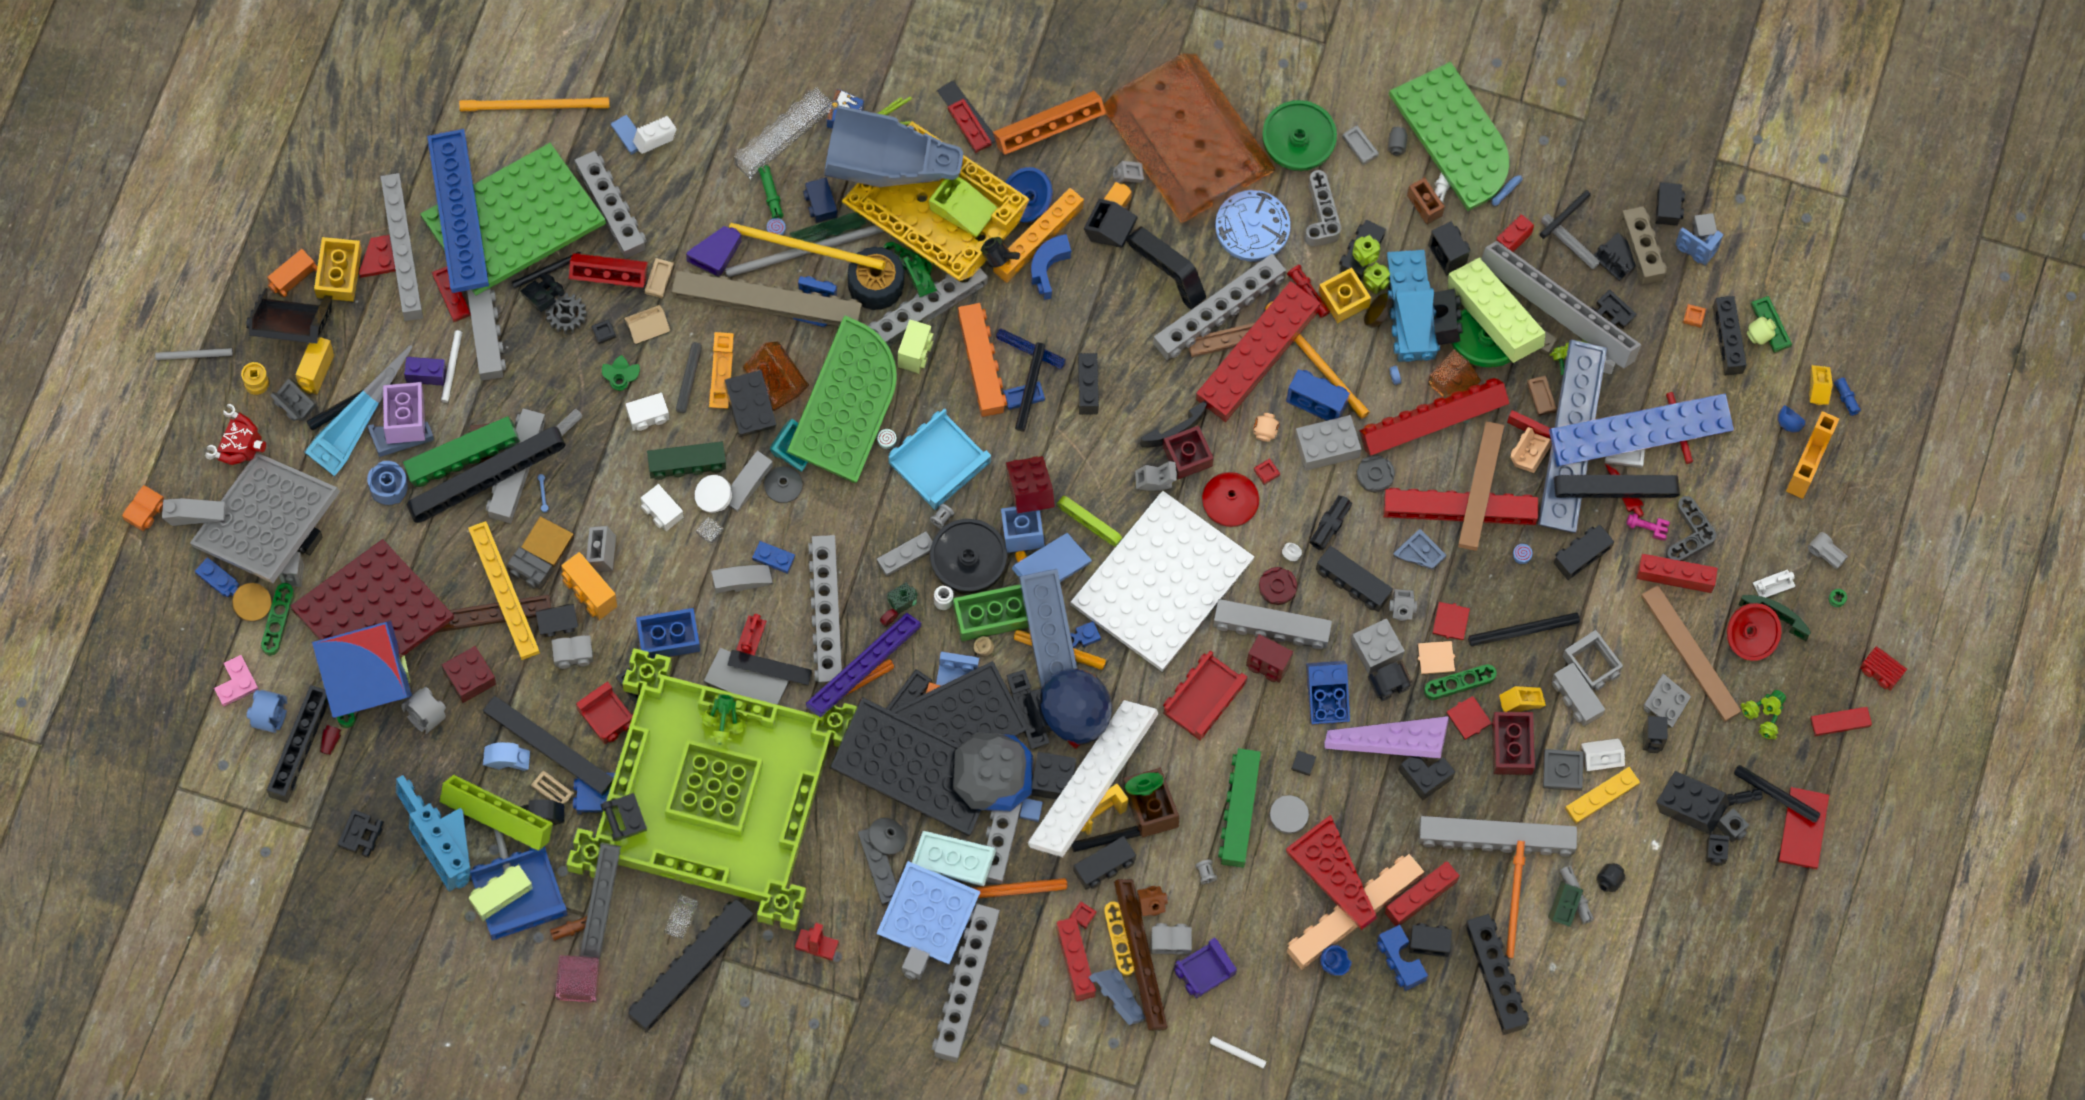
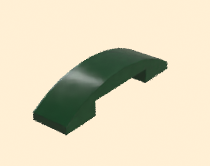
M1742 596L1738 605L1744 606L1750 603H1760L1770 607L1780 620L1792 626L1789 633L1805 642L1807 641L1811 632L1804 621L1792 610L1777 601L1762 596Z

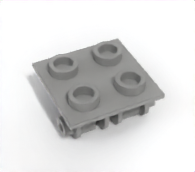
M1662 674L1644 703L1643 710L1647 713L1652 711L1658 717H1668V725L1672 728L1691 696L1666 675Z

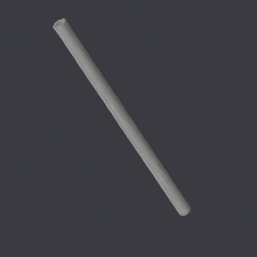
M872 225L814 243L834 247L885 231L876 225ZM794 248L726 268V276L729 278L812 252Z

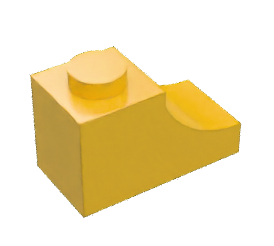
M1811 365L1810 403L1829 405L1833 386L1830 367Z
M1515 686L1499 695L1504 712H1522L1530 709H1541L1546 706L1541 688Z

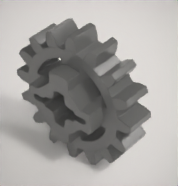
M565 293V297L558 295V299H555L556 303L548 307L547 309L549 310H545L546 316H548L546 318L547 323H550L552 329L557 327L558 333L561 329L564 330L565 334H567L568 330L574 333L575 327L580 329V323H585L584 317L587 316L586 306L581 304V298L576 300L575 294L571 297H568V293ZM576 310L579 311V314H578L577 317L575 316V313H577Z

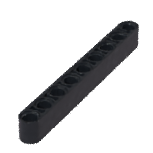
M550 427L411 499L407 503V508L415 523L426 521L561 451L566 444L559 428Z

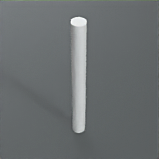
M456 330L454 333L441 397V402L444 403L449 401L462 337V331Z

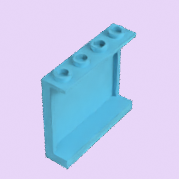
M945 408L941 412L937 411L927 424L923 423L913 436L909 435L899 448L895 447L889 453V464L934 510L939 508L940 504L946 502L991 463L990 453L987 450L983 452L946 415L947 410Z

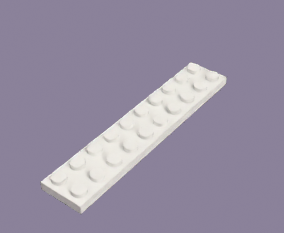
M1126 700L1122 702L1106 730L1099 736L1029 840L1030 848L1060 857L1065 855L1158 716L1157 709Z

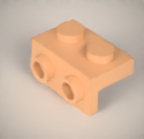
M1528 427L1525 433L1521 435L1517 446L1511 452L1510 458L1515 467L1535 473L1552 445L1551 439L1535 434L1533 429Z

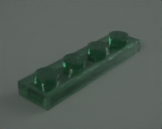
M854 212L789 234L791 238L807 242L820 241L833 234L839 235L849 229H858L865 225L866 221L863 216Z

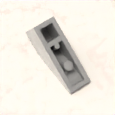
M183 498L163 500L162 518L171 526L225 521L226 503Z

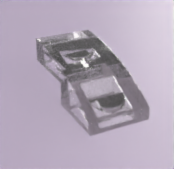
M679 895L664 933L683 939L698 906V901Z

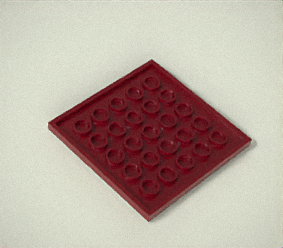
M383 539L290 605L291 610L319 640L391 621L399 647L400 658L454 619V615Z

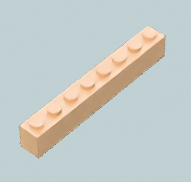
M1410 854L1406 857H1399L1394 862L1395 865L1390 869L1388 867L1379 873L1380 877L1375 881L1371 879L1364 885V890L1375 913L1423 877V869ZM1338 905L1333 909L1334 912L1332 914L1322 916L1319 919V924L1315 927L1309 926L1303 932L1304 935L1299 939L1295 937L1288 943L1287 953L1301 970L1320 957L1325 948L1335 945L1358 927Z

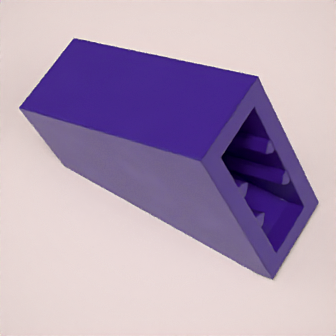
M723 226L690 249L686 254L687 262L717 277L721 276L742 242L740 232L733 227Z

